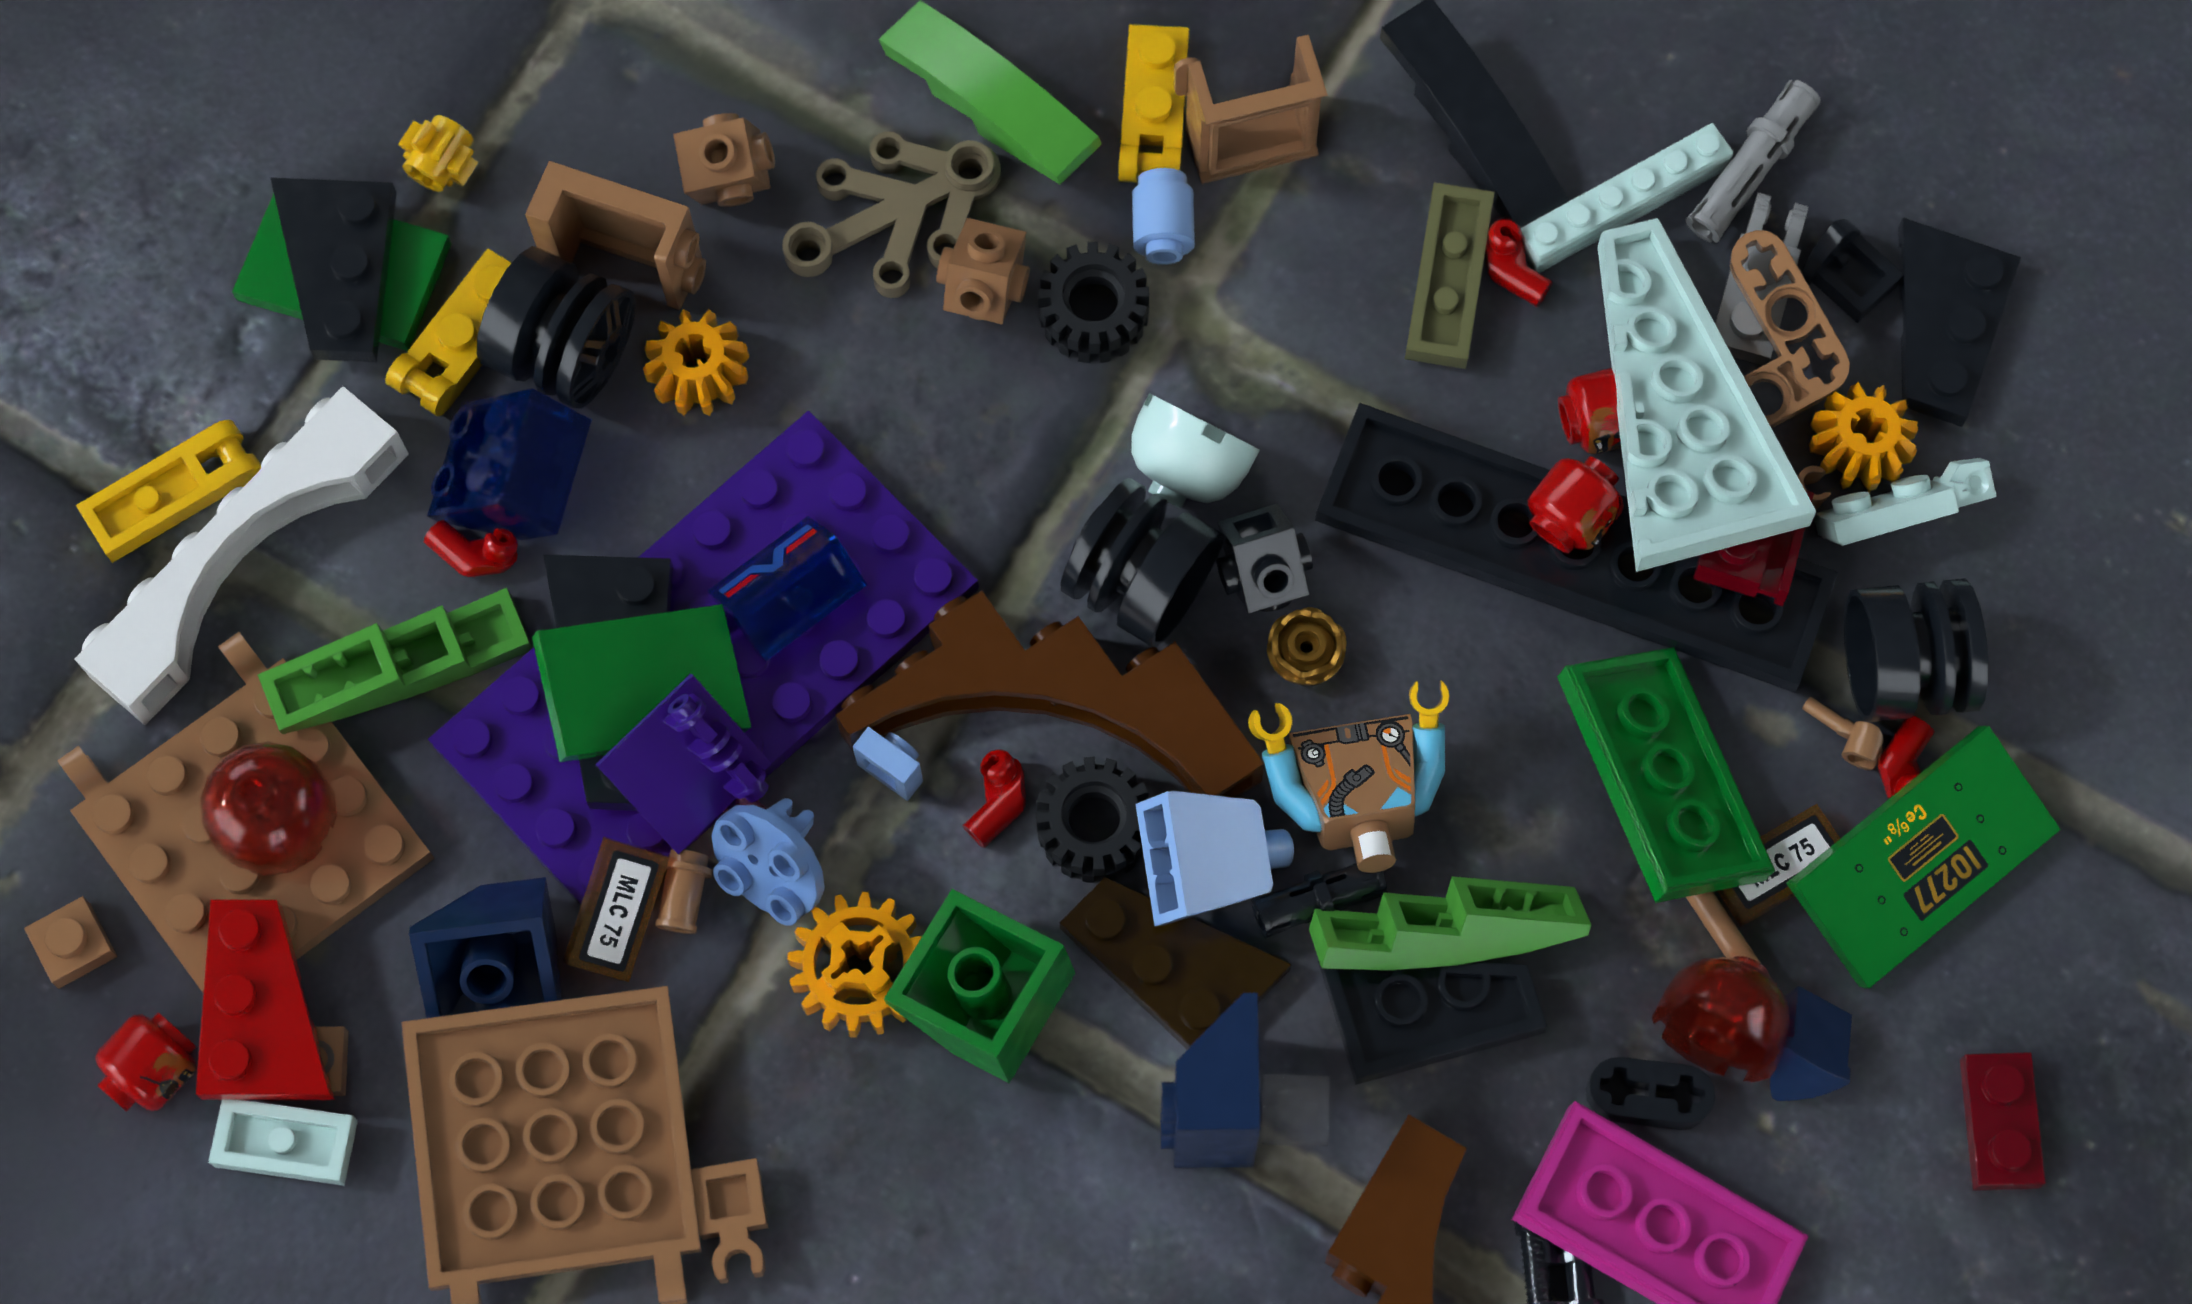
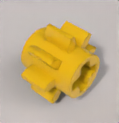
M435 115L431 122L425 120L422 125L413 120L398 143L405 150L403 157L407 159L403 164V170L414 181L432 191L442 192L446 185L451 187L454 182L464 186L479 163L471 157L474 150L470 147L474 139L460 124L441 115Z

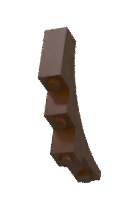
M980 591L968 600L965 596L954 598L934 615L935 621L929 624L931 642L935 649L933 652L928 654L926 650H922L912 654L898 665L895 670L896 676L877 688H874L873 685H867L858 689L842 703L841 707L843 710L835 714L839 732L853 753L852 746L867 727L885 737L888 732L894 733L898 730L944 716L987 711L1044 714L1095 728L1139 750L1177 779L1186 791L1190 793L1238 798L1261 783L1263 778L1264 762L1176 642H1173L1161 651L1157 647H1151L1141 652L1128 663L1125 668L1128 673L1122 676L1079 616L1065 625H1062L1060 621L1047 625L1033 636L1029 642L1031 647L1025 650L983 591Z
M1408 1114L1327 1253L1324 1263L1335 1269L1331 1278L1342 1287L1361 1297H1366L1371 1290L1381 1296L1378 1304H1433L1435 1241L1446 1194L1467 1148Z

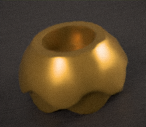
M1307 607L1295 610L1288 615L1280 616L1273 623L1267 644L1268 658L1273 669L1285 680L1298 685H1317L1332 678L1341 668L1346 652V635L1339 624L1335 623L1330 616L1317 608ZM1303 644H1309L1312 647V651L1304 653L1300 647Z

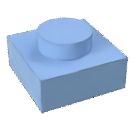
M867 727L852 746L857 765L906 801L911 798L922 784L923 778L920 763L916 761L919 754L908 742L898 735L888 732L885 737H882L870 727Z

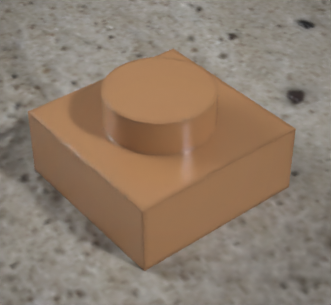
M83 896L24 928L51 983L58 989L118 957L90 902Z

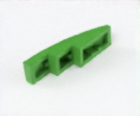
M921 0L878 39L886 56L926 80L933 96L971 118L980 136L1059 185L1102 145L1099 136L1050 93L973 34Z
M506 587L449 613L441 605L386 630H382L377 623L262 672L258 674V678L279 731L282 734H287L347 718L447 685L528 653L533 648V645L514 599Z
M1452 876L1445 898L1383 892L1377 914L1314 909L1309 932L1321 969L1401 970L1456 966L1524 954L1588 936L1591 922L1575 887Z

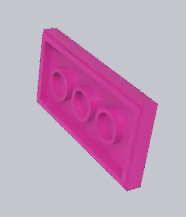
M1576 1101L1568 1106L1512 1218L1518 1224L1656 1304H1778L1809 1237L1807 1234Z

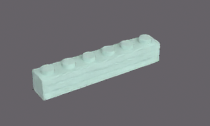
M1713 123L1703 127L1522 227L1526 262L1538 273L1543 272L1599 241L1602 231L1626 226L1720 174L1731 161L1732 149Z

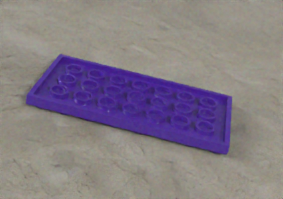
M809 410L639 556V558L671 559L673 564L670 612L723 604L751 723V728L745 734L772 763L765 770L766 778L835 717V714L842 711L841 705L847 697L858 689L875 682L929 634V624L935 621L934 615L942 606L960 596H965L968 599L979 589L978 580ZM807 524L812 527L784 548L783 565L774 572L750 573L722 594L719 591L752 565H772L773 552L776 547ZM813 528L818 531L786 555L787 547ZM758 575L729 598L724 595L748 576ZM534 647L428 738L432 747L591 918L615 850L657 862L659 867L656 875L662 871V861L669 860L672 848L638 811L590 809L586 802L579 760L559 761ZM736 798L684 850H686L693 842H695L702 834H704L711 826H713L716 823V820H718L725 812L733 808L742 799Z

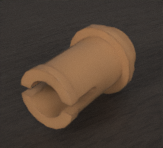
M673 849L670 850L669 860H664L661 863V869L666 871V877L655 927L674 933H697L696 924L704 881L706 878H711L713 870L707 867L709 856L690 850H683L678 855Z

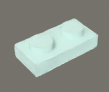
M222 1100L208 1163L215 1168L345 1185L358 1120L353 1115L246 1100Z

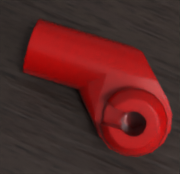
M1501 219L1494 222L1488 230L1485 249L1490 279L1533 306L1539 307L1548 294L1553 281L1527 266L1520 226L1510 219Z

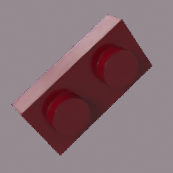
M2032 1053L1965 1054L1960 1059L1973 1190L2041 1188L2045 1185V1174Z

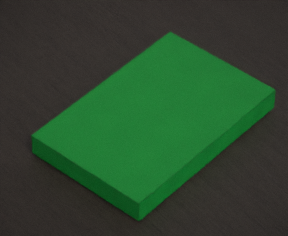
M273 194L232 293L237 301L303 320L276 200ZM394 219L379 343L406 351L410 349L452 245L447 234Z
M723 604L540 630L532 637L560 762L606 755L690 673L696 677L744 733L751 728Z

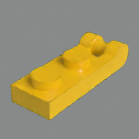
M1129 24L1118 182L1137 183V176L1139 177L1143 172L1156 168H1172L1180 171L1185 96L1175 94L1174 65L1178 61L1188 58L1189 28ZM1139 146H1163V153L1139 152Z
M487 248L407 353L401 354L394 360L386 374V384L401 394L413 393L421 399L420 406L437 417L443 415L482 366L476 354L477 336L482 317L495 287L511 262ZM433 362L445 369L441 375L435 378L425 373Z
M223 420L211 425L78 503L76 507L102 550L113 563L222 499L233 489L244 487L261 470V464L254 454H247L241 445L244 440L243 435L235 422ZM212 457H219L224 465L207 474L201 464Z

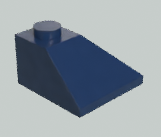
M546 877L480 885L410 926L409 937L426 1018L562 1000L557 936Z

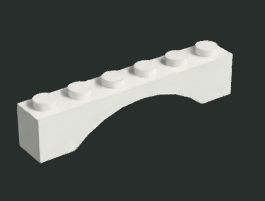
M343 386L332 398L320 400L308 413L305 425L288 442H281L268 452L261 464V470L244 487L233 489L222 499L217 508V514L200 532H193L187 535L175 548L172 560L154 578H147L134 588L128 598L127 606L110 623L98 626L87 636L82 645V652L74 660L95 683L143 725H146L190 680L193 649L203 616L220 585L241 559L270 534L301 516L334 504L366 499L409 455L398 432Z

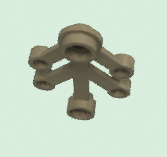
M888 131L876 135L870 143V155L873 166L879 172L885 174L896 173L906 166L933 175L917 184L850 168L849 164L841 159L832 158L825 160L816 171L818 190L823 197L828 200L838 201L851 194L878 201L879 203L827 229L813 222H802L791 227L786 232L782 243L787 266L792 272L803 277L820 275L829 268L834 254L894 225L884 257L878 260L873 268V279L876 290L882 296L887 298L902 296L908 291L911 284L908 264L926 209L949 197L940 230L933 232L927 241L929 261L938 269L941 255L935 252L937 246L943 243H950L955 246L964 223L969 218L973 202L987 197L998 186L1001 177L1000 162L995 152L988 146L969 140L960 142L945 152L904 141L899 134ZM888 146L899 150L897 156L891 159H884L878 155L882 148ZM966 168H976L981 172V175L975 179H964L960 176V173ZM833 173L845 176L844 182L837 186H830L824 180ZM811 248L820 252L819 257L812 261H802L798 258L799 254L805 249ZM889 270L899 271L903 275L901 280L893 284L884 282L881 277Z

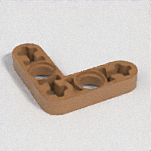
M1755 230L1746 233L1737 240L1731 253L1730 269L1738 287L1778 355V358L1744 376L1749 388L1759 382H1770L1781 391L1783 397L1782 406L1774 414L1765 416L1769 425L1773 428L1827 399L1834 391H1839L1849 374L1850 362L1844 347L1786 245L1777 235L1769 231ZM1756 246L1760 253L1771 250L1775 254V257L1770 261L1769 271L1776 283L1785 275L1792 282V284L1776 287L1764 300H1761L1756 293L1757 291L1766 290L1767 286L1761 272L1757 268L1746 271L1742 266L1748 260V248ZM1795 298L1801 301L1808 313L1805 325L1795 331H1784L1778 328L1772 320L1771 309L1779 300ZM1815 329H1818L1823 338L1814 339L1811 345L1821 360H1827L1832 357L1836 362V365L1830 372L1832 381L1824 384L1819 377H1813L1808 380L1803 372L1808 369L1810 359L1803 346L1796 353L1791 354L1786 345L1802 342Z

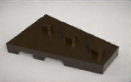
M1106 877L1059 922L1060 929L1186 1049L1243 993H1258L1259 1003L1291 970L1290 963L1191 917L1163 926H1154L1150 898Z

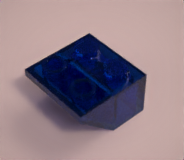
M533 388L462 403L460 410L453 417L449 427V437L451 440L443 466L437 471L432 481L431 493L433 498L427 517L436 522L446 520L450 525L492 534L496 528L506 529L513 533L518 540L558 535L592 420Z

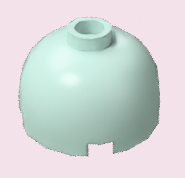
M1150 393L1138 414L1132 431L1131 453L1136 466L1148 478L1153 480L1148 492L1164 497L1168 503L1182 508L1186 498L1203 503H1210L1225 498L1241 484L1260 449Z

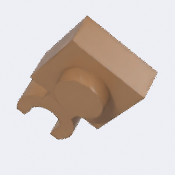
M757 1158L691 1169L699 1235L702 1240L720 1237V1244L712 1257V1268L715 1276L721 1284L729 1283L727 1271L729 1259L736 1254H746L751 1258V1269L755 1278L763 1277L766 1267L764 1255L758 1245L750 1239V1231L769 1228L760 1166Z

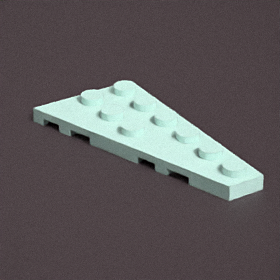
M1656 218L1602 231L1597 248L1611 365L1617 389V415L1636 572L1810 526L1816 510L1659 219Z

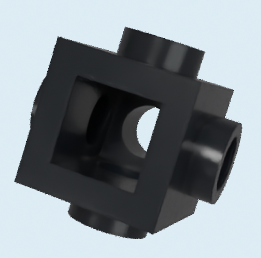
M1278 503L1217 522L1219 531L1224 534L1223 548L1225 556L1216 559L1223 588L1227 595L1236 593L1248 613L1277 611L1288 606L1292 600L1309 595L1304 571L1313 569V563L1308 544L1302 533L1295 534L1294 527Z

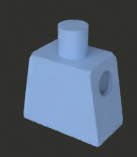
M1168 791L1136 804L1154 926L1167 925L1269 893L1273 887L1271 869L1287 868L1293 861L1294 844L1291 835L1285 829L1264 830L1261 807L1255 800Z

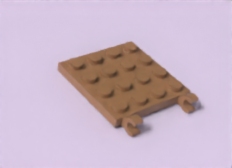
M240 632L218 647L246 685L112 781L107 782L100 770L80 746H77L57 761L86 798L72 808L70 812L202 992H204L211 899L277 900L282 905L295 956L298 959L435 859L332 722L287 734H282L279 731L258 674L281 665L286 661L282 658L267 669Z
M668 986L401 1022L428 1283L431 1291L450 1289L451 1304H482L479 1284L654 1259L659 1304H687L681 1255L701 1252Z

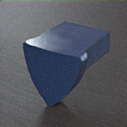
M1800 986L1783 997L1778 1046L1773 1052L1770 1068V1090L1774 1100L1795 1101L1810 1099L1828 1094L1850 1083L1851 1069L1848 1067L1852 1014Z

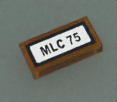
M1818 804L1813 805L1760 837L1775 868V871L1766 881L1717 891L1741 927L1795 896L1786 883L1841 839Z
M604 836L563 962L570 966L629 982L670 857Z

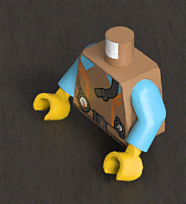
M1440 680V702L1435 707L1429 709L1422 707L1417 700L1418 681L1414 682L1409 692L1410 704L1419 712V723L1412 725L1411 714L1289 733L1292 727V715L1283 704L1275 703L1280 723L1277 730L1269 734L1261 726L1258 710H1253L1249 716L1248 725L1252 734L1266 743L1267 749L1262 752V757L1275 803L1303 830L1316 832L1324 849L1336 850L1353 847L1360 871L1377 873L1391 868L1396 862L1392 840L1404 839L1413 835L1415 816L1429 810L1445 774V725L1439 723V713L1446 708L1450 697L1445 683ZM1289 733V744H1285L1284 737Z

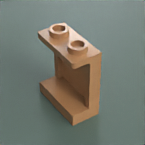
M552 161L548 162L525 213L536 246L572 263L580 243L655 267L659 274L667 305L680 310L687 294H695L699 290L706 270V260L702 258L699 248V233L695 232L689 207Z

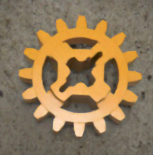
M862 892L858 905L856 907H848L846 900L840 894L835 896L834 905L836 912L827 915L818 907L811 910L816 923L813 931L803 927L796 928L794 932L796 939L804 946V950L788 952L787 960L791 967L803 970V972L796 974L789 981L794 993L810 991L801 1003L803 1011L807 1015L816 1013L820 1009L824 1010L822 1017L824 1029L831 1031L838 1024L839 1020L846 1021L850 1037L857 1038L861 1030V1024L871 1022L875 1032L880 1035L884 1033L885 1024L883 1017L892 1014L902 1023L907 1020L884 1001L886 994L893 985L888 976V965L897 958L896 953L902 950L904 967L922 936L909 937L917 927L916 919L912 914L903 916L899 920L894 919L897 909L895 900L888 898L878 910L872 908L869 892ZM869 925L875 928L870 932L852 931L847 927ZM825 944L831 953L830 965L821 972L822 977L817 980V958ZM853 955H856L862 961L869 958L872 969L866 974H863L857 968L850 971L847 960ZM848 997L869 998L872 1003L852 1005L843 1002Z

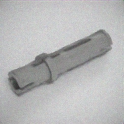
M1789 80L1763 118H1755L1747 129L1748 138L1743 143L1741 149L1731 159L1700 204L1687 217L1686 223L1694 234L1707 242L1714 241L1718 243L1723 233L1731 224V221L1749 200L1773 164L1778 159H1785L1795 146L1794 137L1807 118L1811 116L1821 103L1819 95L1813 88L1799 80H1795V82Z

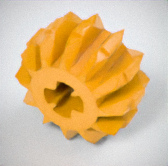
M683 309L679 318L681 325L674 327L670 323L660 320L657 328L661 339L646 340L644 349L647 358L651 361L645 364L643 370L647 382L656 384L654 392L659 402L664 404L675 399L677 412L683 416L690 411L694 403H700L702 412L710 417L714 408L712 400L719 398L723 402L733 405L736 397L732 386L746 385L749 376L746 367L742 364L749 359V352L746 343L737 341L739 337L737 327L731 321L718 326L716 314L708 309L699 322H693L690 312ZM696 358H706V359H707V362L704 363V364H703V362H702L700 359H698L697 362H698V366H699V367H695V368L686 367V364H687L688 362H690L693 366H695L696 363H695V360H694V359H696Z
M1859 382L1850 386L1846 397L1834 391L1832 395L1827 397L1824 403L1825 410L1817 411L1811 421L1812 430L1817 434L1812 437L1809 443L1810 453L1825 456L1820 464V467L1826 471L1825 474L1832 473L1835 470L1843 473L1840 479L1842 489L1849 488L1855 478L1861 479L1868 492L1878 487L1881 477L1893 483L1900 478L1904 470L1902 464L1911 463L1916 455V445L1910 440L1914 439L1918 432V421L1902 418L1908 408L1906 399L1896 401L1891 405L1884 401L1887 396L1885 385L1877 387L1872 396L1866 395Z

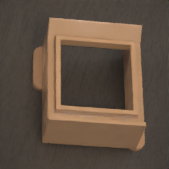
M1309 35L1300 36L1296 39L1294 70L1291 74L1290 86L1213 104L1201 62L1197 58H1185L1174 65L1175 94L1179 96L1187 95L1186 134L1201 184L1318 156L1316 141L1321 97L1328 96Z

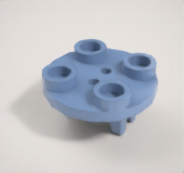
M783 798L767 810L755 805H736L716 820L711 835L714 855L718 861V864L713 868V876L717 884L726 893L732 896L742 895L761 910L768 912L780 924L792 926L803 915L813 910L819 904L825 889L822 868L811 846L804 839L813 826L814 813L810 810H804L798 816L790 817L793 802L789 798Z

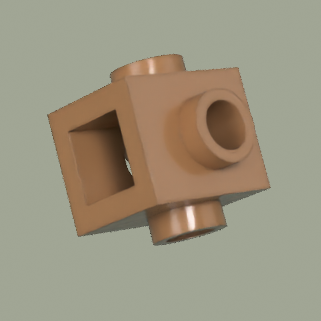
M735 113L717 114L705 118L702 121L703 127L673 134L684 194L701 205L716 201L719 206L723 207L742 205L754 199V192L771 189L768 169L775 167L772 144L766 132L761 133L760 129L744 117L739 118V115Z
M967 218L954 249L944 247L940 257L936 282L945 285L943 310L1003 325L1011 302L1021 303L1027 289L1030 267L1023 265L1027 232Z

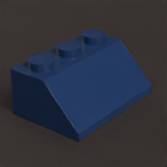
M1243 993L1176 1061L1174 1082H1162L1160 1109L1161 1149H1174V1168L1254 1167L1260 1135L1258 993Z

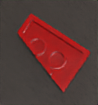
M211 899L196 1084V1095L202 1100H335L329 1077L325 1073L320 1055L319 1040L314 1022L310 1018L300 980L302 978L283 908L277 900Z

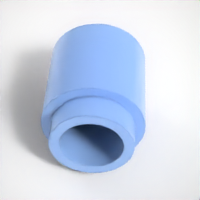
M1156 168L1140 174L1138 186L1132 191L1133 248L1137 253L1146 256L1147 261L1154 264L1167 265L1179 262L1183 255L1191 252L1195 246L1193 189L1187 184V176L1176 169Z

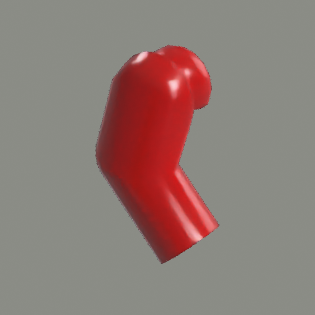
M440 520L429 529L424 537L425 545L464 577L504 573L514 565L518 557L517 538L513 533L502 528L494 529L493 534L487 533L484 539L469 541L446 520Z
M1913 716L1903 721L1878 760V770L1888 799L1921 773L1917 759L1933 737L1935 731L1929 724L1918 717Z
M1002 749L991 751L982 759L980 772L984 776L986 803L963 824L967 834L982 848H986L1023 812L1026 806L1025 774L1022 765L1018 759L1013 758L1009 752Z

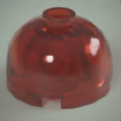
M270 741L244 745L223 757L207 776L200 798L202 824L216 851L231 864L262 876L290 873L313 860L323 847L320 844L327 837L330 826L334 827L337 817L334 790L319 765L292 746Z
M1735 956L1733 958L1711 957L1690 963L1675 975L1652 1015L1653 1024L1661 1020L1666 1025L1661 1038L1670 1048L1686 1060L1723 1077L1729 1066L1748 1070L1743 1080L1748 1082H1757L1771 1077L1784 1053V1047L1791 1033L1789 1005L1781 989L1769 977L1767 969L1762 964L1744 956Z

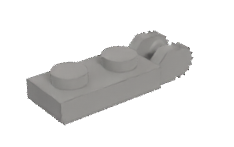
M1757 193L1745 234L1755 230H1762L1763 225L1767 223L1771 210V196ZM1795 203L1793 209L1788 213L1784 226L1786 232L1783 243L1786 245L1796 265L1801 252L1800 249H1797L1809 208ZM1756 246L1748 248V260L1742 266L1746 271L1757 268L1767 283L1766 290L1756 292L1761 300H1764L1776 287L1792 284L1787 275L1783 276L1778 283L1775 282L1769 271L1770 261L1775 257L1771 250L1760 253ZM1730 269L1715 325L1733 357L1765 365L1770 362L1774 348L1738 287ZM1788 298L1779 300L1771 309L1772 320L1778 328L1780 327Z

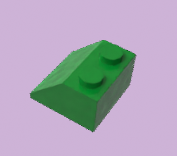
M951 889L886 994L884 1001L955 1056L1010 1083L1076 972L1063 944Z

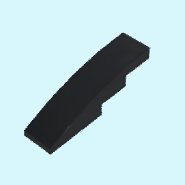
M1434 0L1421 1L1381 27L1380 40L1416 83L1414 95L1449 137L1448 151L1480 190L1494 192L1493 206L1503 219L1515 221L1522 228L1569 202L1547 161L1505 95Z

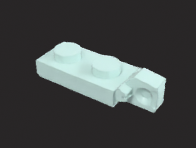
M1981 458L1951 461L1942 476H1935L1933 480H1930L1928 475L1902 478L1891 483V492L1871 498L1869 492L1846 494L1833 499V508L1816 513L1814 520L1819 536L1843 546L1958 513V508L1996 497L1990 463L1988 460Z

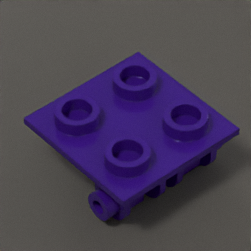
M690 673L595 765L679 855L736 798H745L750 803L762 798L769 788V785L765 782V770L772 763L696 677Z

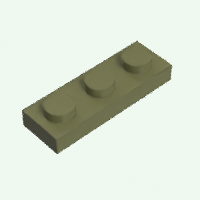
M1434 182L1405 353L1406 360L1466 369L1494 192Z

